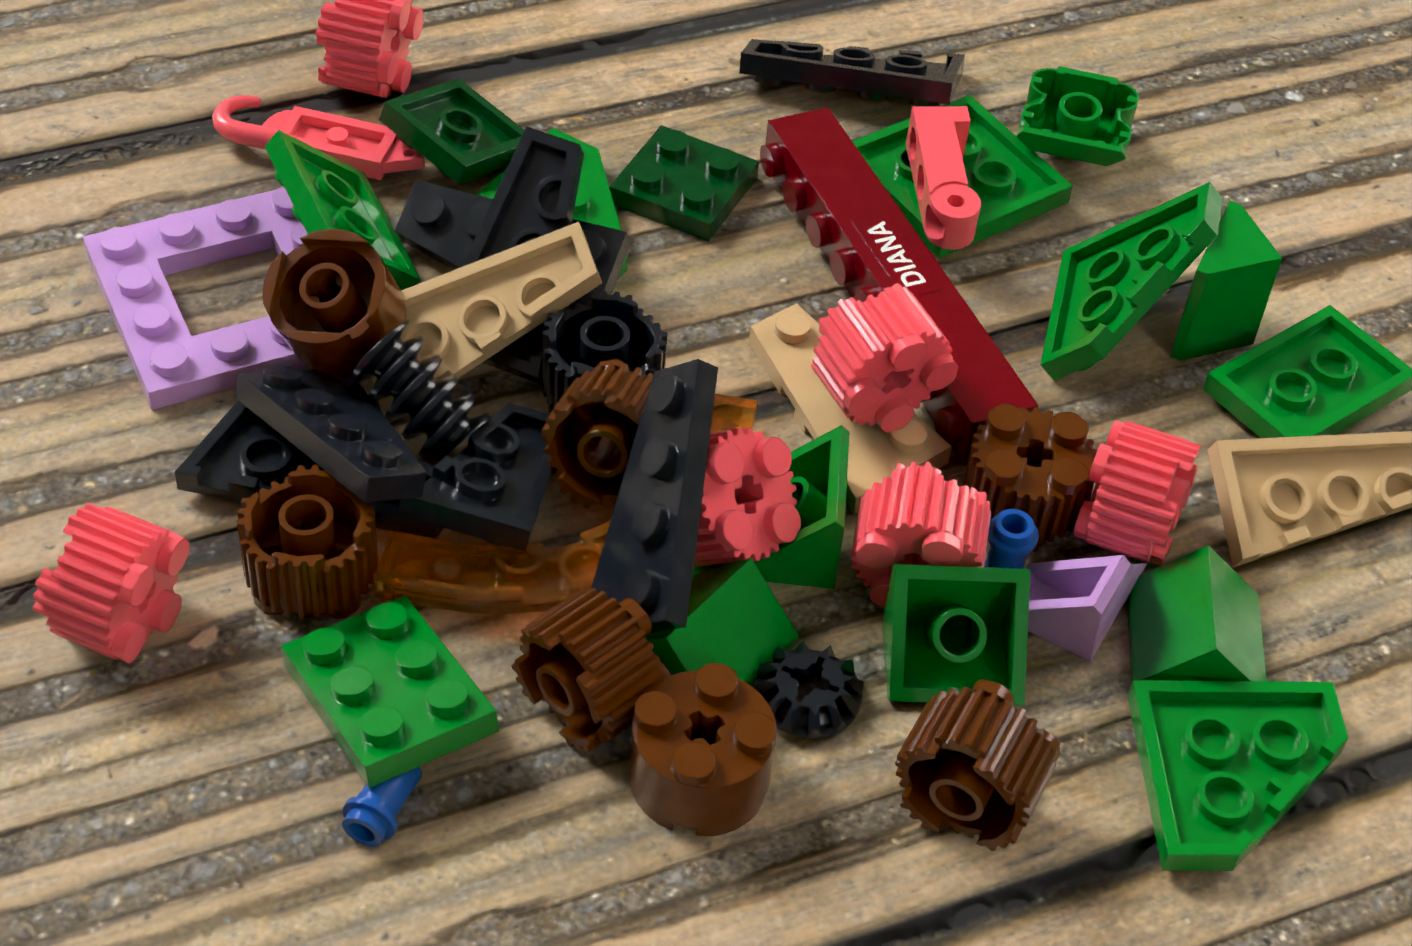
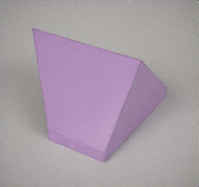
M1124 555L1029 563L1025 568L1031 570L1028 632L1091 662L1147 563L1130 564Z

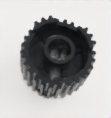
M602 290L600 295L592 296L586 306L577 303L574 310L565 308L564 311L562 309L557 313L548 314V321L544 322L542 335L543 395L547 397L549 413L552 412L577 377L580 378L586 370L592 373L600 362L617 359L628 364L630 371H634L636 367L641 368L643 376L665 369L668 334L661 331L659 323H653L652 315L643 316L644 310L638 309V304L632 300V295L628 294L625 297H620V292L615 291L613 295H608L606 291Z

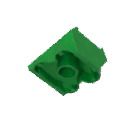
M1061 66L1057 69H1039L1031 77L1017 138L1031 151L1102 166L1126 160L1139 94L1130 85L1119 82L1118 78Z

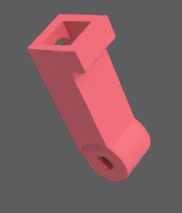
M912 107L906 149L924 232L928 240L938 247L951 250L962 249L970 245L974 239L981 208V200L978 194L968 187L963 163L971 123L968 107Z

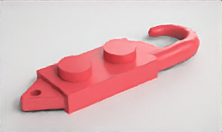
M250 95L233 96L223 100L216 106L212 115L215 130L229 141L266 150L264 146L280 130L364 172L366 177L382 180L385 173L425 168L423 155L414 148L404 144L398 135L387 126L298 106H294L292 110H284L274 114L262 126L232 119L230 117L232 113L239 109L259 107L262 101L259 97Z

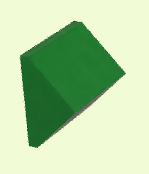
M1229 200L1219 221L1218 235L1207 246L1196 269L1170 355L1172 358L1182 361L1254 344L1282 257L1239 203Z
M842 425L791 451L792 463L789 471H793L794 476L790 479V482L796 485L797 489L792 493V497L797 500V505H794L800 515L801 528L794 541L778 544L779 550L771 552L770 557L753 561L766 582L835 589L845 527L850 432Z
M1209 545L1139 576L1127 598L1131 684L1133 680L1267 681L1258 594Z
M747 558L736 562L694 567L686 627L649 633L645 638L653 644V653L659 657L660 662L668 669L671 676L681 672L699 670L706 664L721 663L731 667L739 679L754 687L759 663H772L773 653L777 647L790 651L798 643L799 634L752 558Z
M893 564L882 620L887 699L889 701L929 702L930 698L933 695L937 696L941 690L946 693L952 687H955L959 692H961L963 687H968L972 690L977 681L985 679L1005 686L1013 695V705H1025L1031 570L1023 568Z

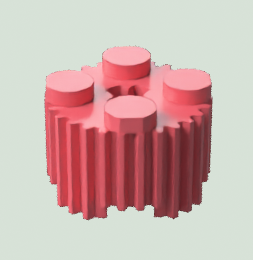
M335 0V4L326 2L324 7H321V17L317 22L319 26L315 33L317 44L325 45L324 49L326 50L324 56L326 64L325 67L319 66L318 80L323 84L383 98L390 96L392 91L404 93L409 85L412 73L411 62L406 61V56L409 55L408 48L411 40L416 41L421 34L423 9L411 6L412 0Z
M896 283L892 287L884 288V291L880 292L875 298L871 294L868 295L864 302L856 301L853 297L847 300L840 299L837 301L838 306L836 308H829L827 310L829 315L818 320L820 323L819 332L822 336L817 340L820 345L814 347L813 351L816 355L812 357L813 364L811 365L844 415L851 422H858L861 426L865 423H868L869 426H874L877 422L882 431L887 433L906 426L914 415L913 408L918 409L922 400H929L932 391L943 389L951 384L956 378L958 365L950 354L953 351L949 345L950 342L907 287L904 286L902 288L899 283Z
M1115 420L1106 444H1100L1092 463L1089 480L1096 482L1090 501L1085 500L1080 509L1074 528V536L1086 540V543L1146 563L1151 562L1162 566L1173 542V538L1168 537L1170 530L1175 529L1181 511L1185 508L1198 469L1194 462L1200 453L1201 445L1129 421L1123 423Z
M736 428L710 433L694 567L736 562L747 558L759 561L762 558L770 557L771 552H777L779 550L778 544L794 541L801 528V518L794 505H797V500L792 497V493L797 489L796 485L790 482V479L794 476L793 471H789L792 463L790 448L779 437L763 439L762 432H753L751 428Z
M911 462L909 467L899 463L896 469L891 472L890 478L884 477L882 484L878 482L873 483L872 490L867 489L865 495L861 496L850 560H852L851 567L856 569V577L864 578L863 585L871 586L869 593L871 601L885 608L893 564L984 567L991 518V503L986 501V492H978L973 487L969 490V487L966 485L958 487L957 480L955 479L948 482L944 481L941 470L932 467L930 462H926L924 466Z
M87 503L85 508H78L76 516L71 515L69 517L68 524L64 528L63 533L72 536V540L70 543L66 542L64 554L58 557L57 562L59 565L57 569L52 571L44 567L41 576L36 580L35 585L38 586V589L33 594V599L37 601L32 608L33 611L49 617L46 624L50 626L49 630L55 633V635L115 660L118 659L130 664L139 655L144 643L148 639V635L152 634L155 629L163 633L169 631L181 610L182 597L174 593L173 586L179 578L176 574L182 569L187 560L190 543L186 538L174 534L173 531L109 506L103 509Z

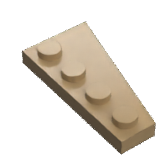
M580 223L571 224L401 290L406 304L405 322L409 320V323L400 338L404 342L418 336H423L426 342L417 356L419 361L436 355L440 356L443 361L433 376L436 381L453 374L457 378L461 377L546 321L549 313H557L602 284ZM372 377L373 385L377 380L376 377ZM392 396L378 400L384 416L394 399Z
M796 303L751 325L749 344L778 392L788 396L795 408L794 418L804 434L810 432L813 439H816L840 425L850 432L846 504L853 515L858 513L861 496L865 495V491L867 489L872 490V485L875 482L882 484L884 477L890 478L891 472L896 469L897 464L902 463L904 466L909 467L911 462H916L919 466H924L926 462H930L932 467L938 469L948 464L952 446L915 412L911 421L906 426L889 433L882 431L877 422L874 426H869L868 423L861 426L858 422H851L844 415L811 367L813 364L812 357L816 355L813 351L814 347L820 345L817 340L822 336L819 332L820 324Z
M1412 431L1217 440L1207 450L1233 568L1412 508Z

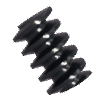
M407 320L372 347L360 359L351 376L356 382L372 377L377 378L368 394L373 402L390 396L394 398L385 414L389 421L409 415L410 420L401 435L407 441L422 435L427 436L418 453L423 460L440 454L445 457L491 417L488 413L471 419L467 417L476 399L472 394L454 400L450 397L459 381L455 374L436 381L433 376L443 360L439 355L419 361L417 356L426 340L423 336H418L404 342L400 337L409 323V320Z

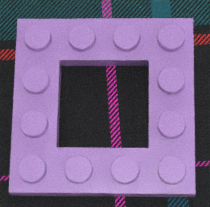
M284 187L83 236L86 256L151 410L236 388L238 373L263 372L264 368L268 365H286L298 370L309 368L298 359L275 328L269 316L191 336L164 276L274 248L277 256L282 251L287 255L293 249L303 244L300 238L307 235L303 224L293 215V204Z

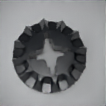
M803 640L795 650L787 651L777 647L773 653L772 663H759L754 688L769 704L774 714L776 727L779 730L798 737L821 738L842 731L857 717L862 705L864 681L859 680L855 675L853 660L841 661L836 658L831 645L821 652L810 650ZM809 677H818L820 681L819 689H813L809 695L804 696L802 702H799V684L806 683Z

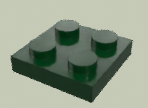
M459 78L385 101L379 121L397 134L404 144L418 151L438 167L441 174L454 180L457 184L508 166L524 132L522 127Z
M661 125L609 188L614 206L709 242L757 180L759 161Z

